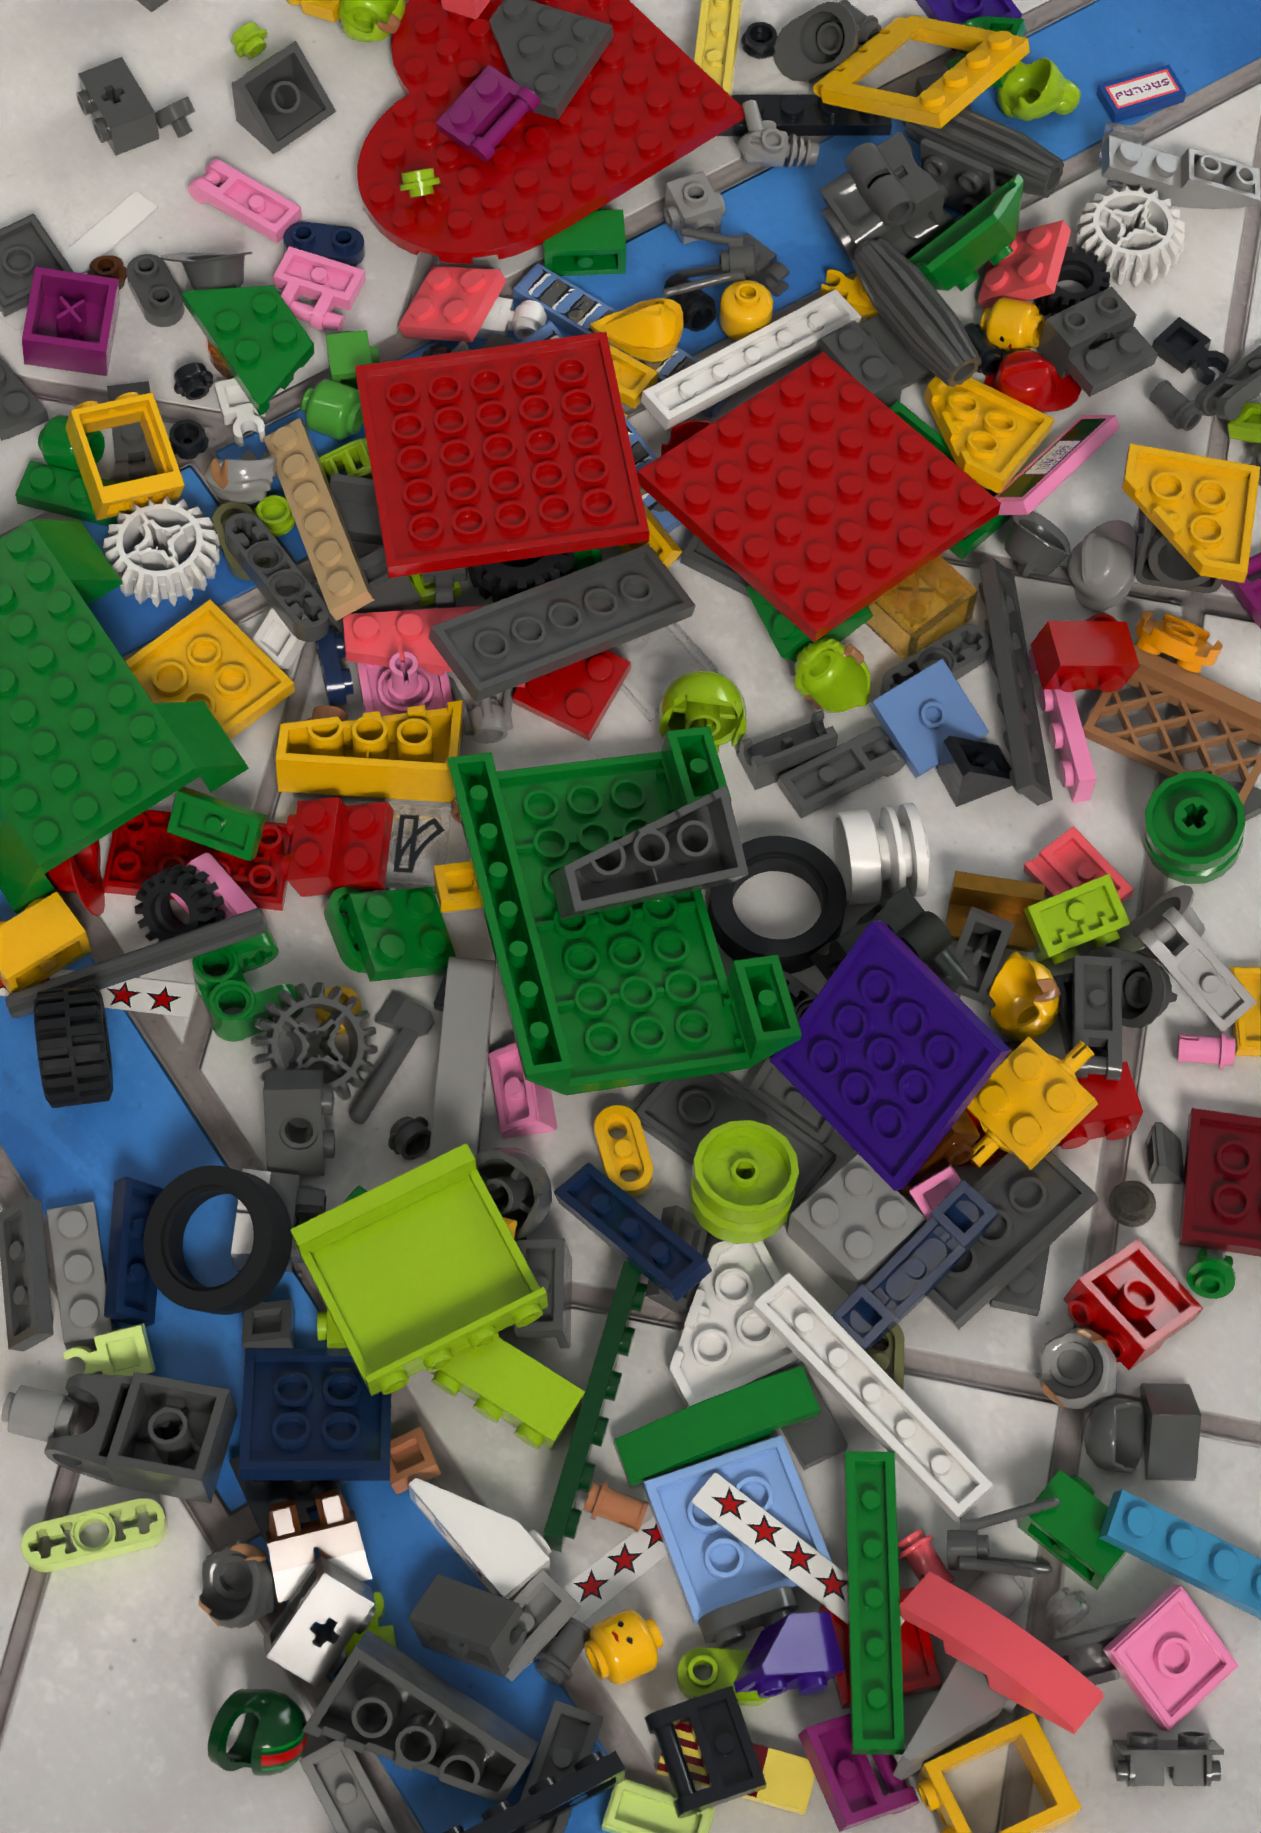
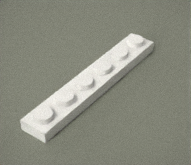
M835 289L644 390L641 403L664 429L668 430L819 349L822 338L854 321L859 324L861 316Z
M789 1272L753 1303L752 1309L888 1452H895V1459L955 1522L992 1489L994 1484Z

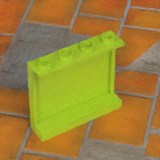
M467 1143L290 1229L294 1244L371 1396L382 1391L383 1395H388L402 1389L410 1382L408 1377L424 1369H427L428 1372L442 1369L454 1360V1354L470 1346L473 1350L483 1348L499 1337V1331L513 1324H516L517 1327L529 1325L543 1315L542 1310L548 1307L547 1292L544 1286L539 1287L477 1170L476 1159Z

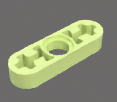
M138 1498L36 1523L24 1533L21 1540V1551L29 1566L34 1570L44 1573L53 1572L153 1547L165 1537L168 1523L159 1503L150 1498ZM147 1512L150 1519H157V1521L150 1524V1532L146 1534H141L138 1527L122 1529L126 1539L118 1541L119 1535L113 1521L114 1518L120 1517L123 1527L138 1523V1514ZM92 1523H102L109 1529L107 1540L101 1546L95 1548L82 1544L81 1533L83 1529ZM71 1529V1540L77 1550L76 1552L69 1553L66 1543L56 1545L51 1548V1556L47 1558H42L39 1551H32V1549L40 1546V1538L48 1536L52 1543L67 1541L64 1531Z

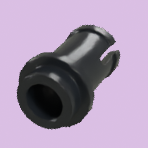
M970 323L964 326L981 358V365H979L977 372L986 376L997 372L999 364L1003 360V352L1000 347L992 345L979 324Z

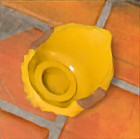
M1013 952L1004 961L990 986L988 996L994 1007L990 1009L988 1014L995 1021V1027L1001 1029L1002 1034L1020 1042H1023L1028 1037L1034 1041L1041 1037L1055 1022L1058 1015V1002L1061 992L1049 969L1037 961L1022 956L1018 952Z

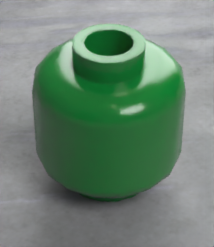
M56 415L41 430L38 437L39 449L48 465L80 472L65 429L69 416ZM100 431L86 433L95 463H98L104 453L105 442L103 434Z

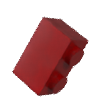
M1047 621L1031 643V649L1043 689H1061L1064 692H1074L1077 690L1114 692L1121 690L1140 666L1127 621Z

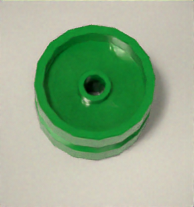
M1204 771L1182 772L1165 779L1152 792L1145 809V849L1152 864L1167 878L1184 884H1205L1222 877L1236 863L1243 847V834L1245 830L1244 805L1237 791L1223 778Z

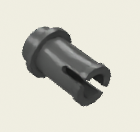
M848 0L839 2L849 9L855 19V23L861 29L858 33L859 45L865 44L881 31V25L878 24V19L875 16L865 15Z
M1168 380L1159 383L1151 392L1149 400L1173 420V426L1176 429L1183 428L1185 431H1189L1200 422L1203 416V412L1199 409L1200 404L1195 400H1188Z
M571 1617L558 1631L546 1652L538 1653L536 1659L539 1662L535 1667L536 1672L558 1686L561 1685L564 1679L569 1680L573 1675L570 1669L582 1652L584 1643L590 1639L591 1629Z

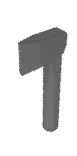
M395 992L391 993L376 1017L375 1023L400 1032L349 1112L350 1119L357 1124H364L417 1038L428 1034L435 1023L431 1011Z

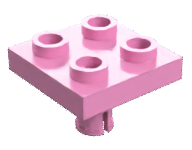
M404 652V662L400 661V653L393 655L390 659L389 667L356 662L365 713L380 711L381 716L407 713V707L425 705L426 710L447 708V702L453 701L448 672L444 671V675L426 673V669L418 667L417 658L409 652Z

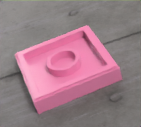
M1172 1585L1102 1649L1160 1730L1170 1731L1239 1666L1181 1585Z

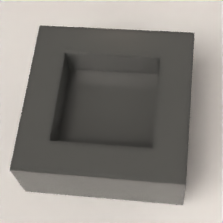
M292 1299L261 1302L244 1311L242 1345L245 1352L246 1348H294L295 1308Z

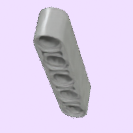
M449 957L429 1161L465 1143L468 1144L474 1156L479 1154L495 991L496 960Z

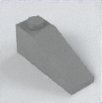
M957 1660L903 1753L893 1776L902 1781L920 1770L924 1763L952 1751L992 1727L1001 1710L1011 1715L1017 1703L990 1689L987 1675Z

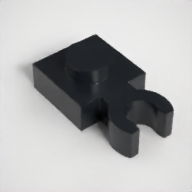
M1178 317L1152 344L1160 358L1182 374L1191 367L1196 371L1198 380L1205 385L1212 383L1216 375L1208 367H1214L1224 373L1229 363V359L1223 353L1209 351L1211 339L1181 317Z

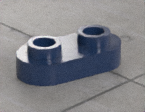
M299 222L291 225L284 233L285 253L290 246L353 267L359 265L365 257L364 238L358 230L352 227Z
M329 625V632L324 638L316 641V647L328 705L338 706L347 704L346 695L354 694L350 669H341L339 659L346 658L342 632L333 633L332 625Z

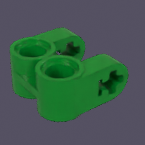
M269 929L263 934L193 958L192 964L196 992L202 998L211 1018L213 1031L225 1041H242L247 1037L264 1032L254 1025L255 1021L259 1018L273 1020L264 1010V1006L269 1002L276 1004L281 1009L283 1008L279 1002L278 993L286 990L296 1001L295 986L292 984H281L254 993L250 986L247 985L243 973L267 965L277 957L279 950ZM217 969L226 972L225 974L216 977L207 974L210 971ZM231 1007H237L243 1010L242 1012L234 1015L226 1014L223 1012L224 1010ZM304 1008L295 1011L291 1016L294 1019L297 1018Z

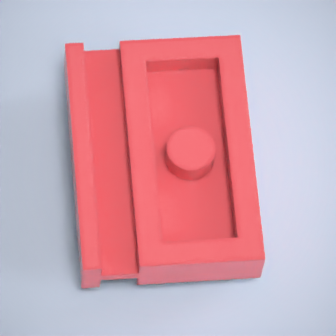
M1074 826L1040 851L1036 858L1024 864L1023 871L1034 883L1045 885L1044 894L1048 898L1107 874H1110L1122 904L1133 895L1134 889Z

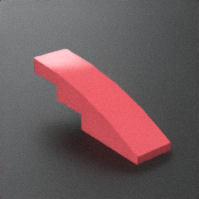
M930 1571L899 1605L902 1619L943 1640L945 1653L987 1675L990 1689L1073 1734L1076 1733L1104 1698L1102 1690L1027 1631L976 1597Z

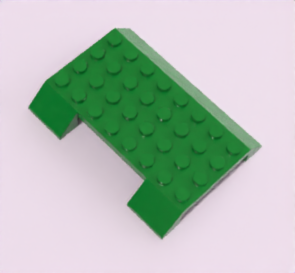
M29 520L0 538V890L16 914L23 911L32 901L45 897L55 891L45 873L198 777L202 779L211 793L249 769L204 701L153 703L88 607L89 604L123 583L80 520Z
M710 726L666 731L661 752L496 772L492 752L447 758L446 764L525 1080L567 1096L748 1069L801 1039L802 1033L778 955L735 960L732 963L727 979L701 890L564 920L560 918L551 882V874L727 785Z

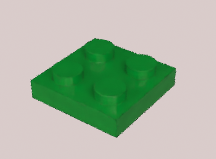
M433 887L349 894L344 905L370 982L445 974L449 957H456Z

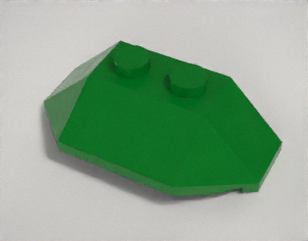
M1020 173L908 259L919 268L936 290L949 291L957 286L961 292L980 277L976 271L988 260L995 266L1013 252L1009 244L1017 236L1024 178Z

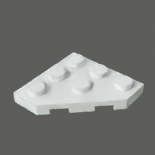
M723 1240L711 1247L707 1260L712 1271L700 1281L686 1318L680 1341L669 1367V1376L686 1408L743 1385L769 1377L801 1361L752 1309L753 1303L782 1278L763 1241L735 1244Z

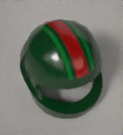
M239 1689L229 1696L215 1717L208 1739L207 1750L209 1759L226 1771H236L242 1767H249L252 1769L253 1774L258 1776L282 1773L300 1759L306 1747L308 1734L302 1732L307 1724L305 1714L298 1704L286 1694L271 1689ZM246 1713L241 1732L232 1748L226 1753V1743L230 1730L236 1719Z

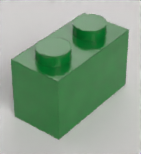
M623 209L596 210L567 229L545 240L543 243L544 267L559 276L626 274V238Z
M1060 1469L1034 1501L1057 1497L1060 1500L1059 1506L1022 1517L1018 1528L1094 1589L1098 1590L1127 1552L1099 1539L1108 1507L1094 1496V1490L1085 1480L1076 1475L1069 1477Z

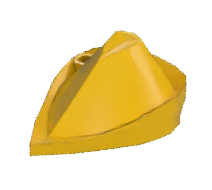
M666 298L649 299L607 315L591 323L590 328L596 333L607 332L609 343L635 358L649 362H659L670 358L677 349L684 330L683 312L680 304L674 300Z

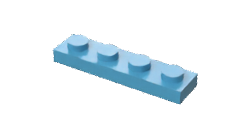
M1123 1489L1113 1492L1099 1539L1261 1619V1559Z

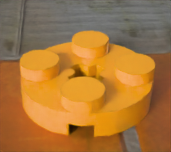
M1154 611L1142 612L1135 627V633L1139 636L1136 645L1140 649L1154 655H1160L1163 652L1177 658L1176 664L1194 673H1200L1203 665L1212 666L1216 663L1223 646L1219 640L1214 645L1207 642L1210 635L1209 632L1174 615L1165 613L1163 620L1160 621L1151 619Z

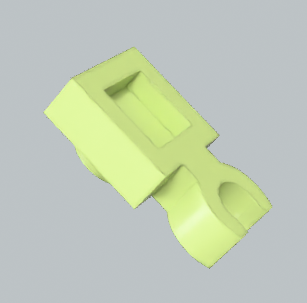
M144 1323L94 1336L96 1350H91L86 1346H75L63 1353L64 1359L72 1357L83 1359L86 1368L82 1374H96V1372L102 1371L103 1375L133 1376L134 1372L149 1374L156 1370Z

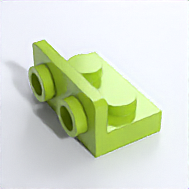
M1110 874L1023 909L1040 948V952L1035 954L1038 962L1051 958L1054 966L1074 958L1075 955L1079 956L1077 946L1092 941L1094 948H1098L1120 939L1117 930L1130 925Z

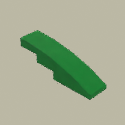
M799 1366L743 1385L674 1412L614 1439L613 1443L630 1487H633L653 1478L721 1456L725 1451L769 1438L773 1430L817 1417L820 1408L804 1368Z

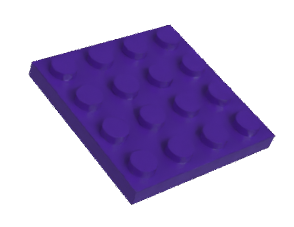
M881 920L870 922L798 1021L802 1033L801 1039L775 1053L770 1062L894 1191H897L907 1186L1011 1049Z

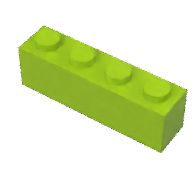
M500 1337L491 1344L477 1350H473L470 1346L454 1354V1360L447 1366L437 1371L429 1372L434 1375L431 1380L432 1383L451 1396H456L458 1392L475 1401L473 1409L480 1415L495 1423L500 1418L517 1428L514 1432L515 1436L535 1449H539L541 1445L550 1450L552 1449L585 1394V1391Z

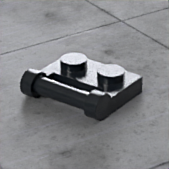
M732 1686L660 1709L644 1718L649 1733L656 1735L677 1797L673 1801V1805L678 1818L689 1817L707 1808L766 1789L767 1783ZM687 1721L710 1787L699 1791L695 1789L675 1730L676 1725Z

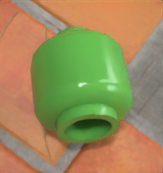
M325 379L314 389L308 388L301 403V411L306 413V424L310 430L339 441L347 439L350 434L356 435L363 425V417L357 389L331 379Z

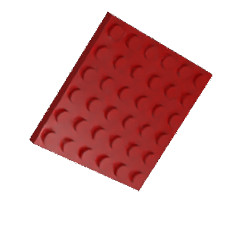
M607 332L355 366L389 578L649 541L648 522Z
M824 352L818 354L637 471L639 485L813 642L823 637L997 516L1001 503Z

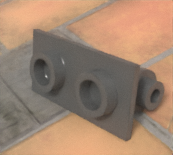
M1137 1731L1127 1733V1740H1113V1746L1121 1755H1125V1760H1116L1117 1781H1126L1128 1787L1164 1786V1767H1172V1784L1174 1786H1211L1212 1781L1221 1780L1220 1761L1212 1760V1755H1224V1749L1215 1740H1209V1734L1186 1731L1178 1733V1740H1158V1734Z

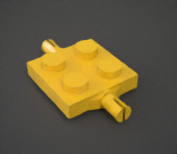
M1030 1037L1026 1038L998 1066L966 1108L980 1122L986 1134L972 1147L974 1155L971 1160L981 1168V1165L1000 1148L1005 1152L1015 1155L1031 1171L1098 1105L1096 1099L1079 1084L1075 1072L1095 1055L1093 1051L1080 1040L1060 1060L1058 1057L1047 1054Z

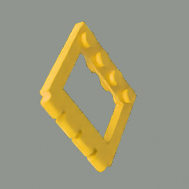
M910 15L907 18L897 17L862 45L857 52L851 54L845 61L836 66L834 70L814 84L813 90L818 97L822 98V103L941 129L1030 53L1029 39L1012 35L1008 31H990ZM909 40L969 52L930 87L922 91L918 97L857 85L861 79Z

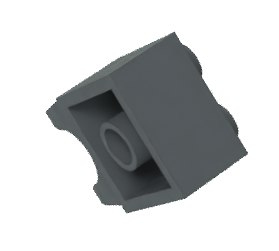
M134 1372L133 1376L77 1374L68 1379L65 1387L68 1397L84 1404L91 1410L99 1412L96 1423L82 1434L65 1435L49 1439L44 1454L51 1461L68 1470L115 1486L211 1504L238 1415L229 1389Z

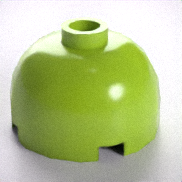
M693 671L682 674L670 683L660 700L659 733L662 738L666 735V731L710 726L717 753L719 752V745L726 744L731 741V746L739 743L746 733L747 713L744 697L732 680L723 674L713 671Z

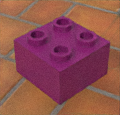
M35 267L22 335L24 364L108 376L120 305L119 279Z

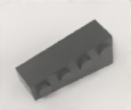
M727 785L551 874V882L561 920L725 885L748 875L749 872Z
M369 1630L365 1632L302 1732L318 1738L324 1735L344 1743L343 1747L360 1753L368 1751L393 1760V1765L409 1771H413L415 1768L439 1777L440 1782L498 1803L507 1799L529 1765L539 1742Z

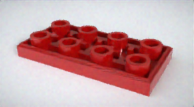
M146 810L113 831L102 884L104 893L136 896L137 892L143 889L141 885L152 876L175 865L183 864L184 868L191 860L204 853H209L257 908L283 911L288 881L282 875L281 859L284 854L291 853L292 840H290L287 833L286 823L265 821L257 855L251 861L168 833L167 828L171 812Z

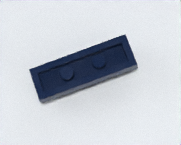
M127 1176L114 1181L104 1317L133 1326L144 1323L145 1327L155 1324L157 1286L153 1282L146 1266L143 1247L144 1231L150 1210L164 1189Z

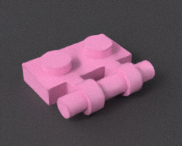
M290 246L273 276L274 287L283 290L281 297L296 318L310 322L312 328L322 331L329 328L338 332L343 328L345 317L332 313L334 306L350 311L366 281L365 270ZM304 296L317 300L315 307L298 302L299 297Z

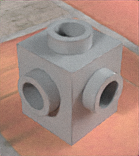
M704 171L666 182L665 220L671 231L676 230L683 245L699 239L682 236L680 234L681 228L720 234L721 217L726 213L725 203L719 191L714 192Z

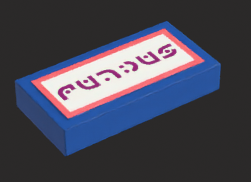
M1166 65L1098 85L1096 95L1112 123H1116L1183 103L1186 92L1171 66Z

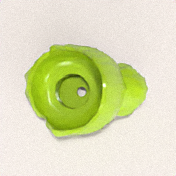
M1045 57L1031 64H1024L1020 60L1009 71L1003 87H996L997 102L1000 110L1009 118H1017L1023 121L1041 119L1052 112L1058 115L1070 114L1078 106L1081 97V91L1078 86L1065 79L1057 64Z

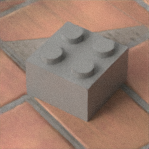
M857 1154L791 1213L787 1235L850 1296L861 1284L865 1286L925 1224L926 1218L898 1191H894Z

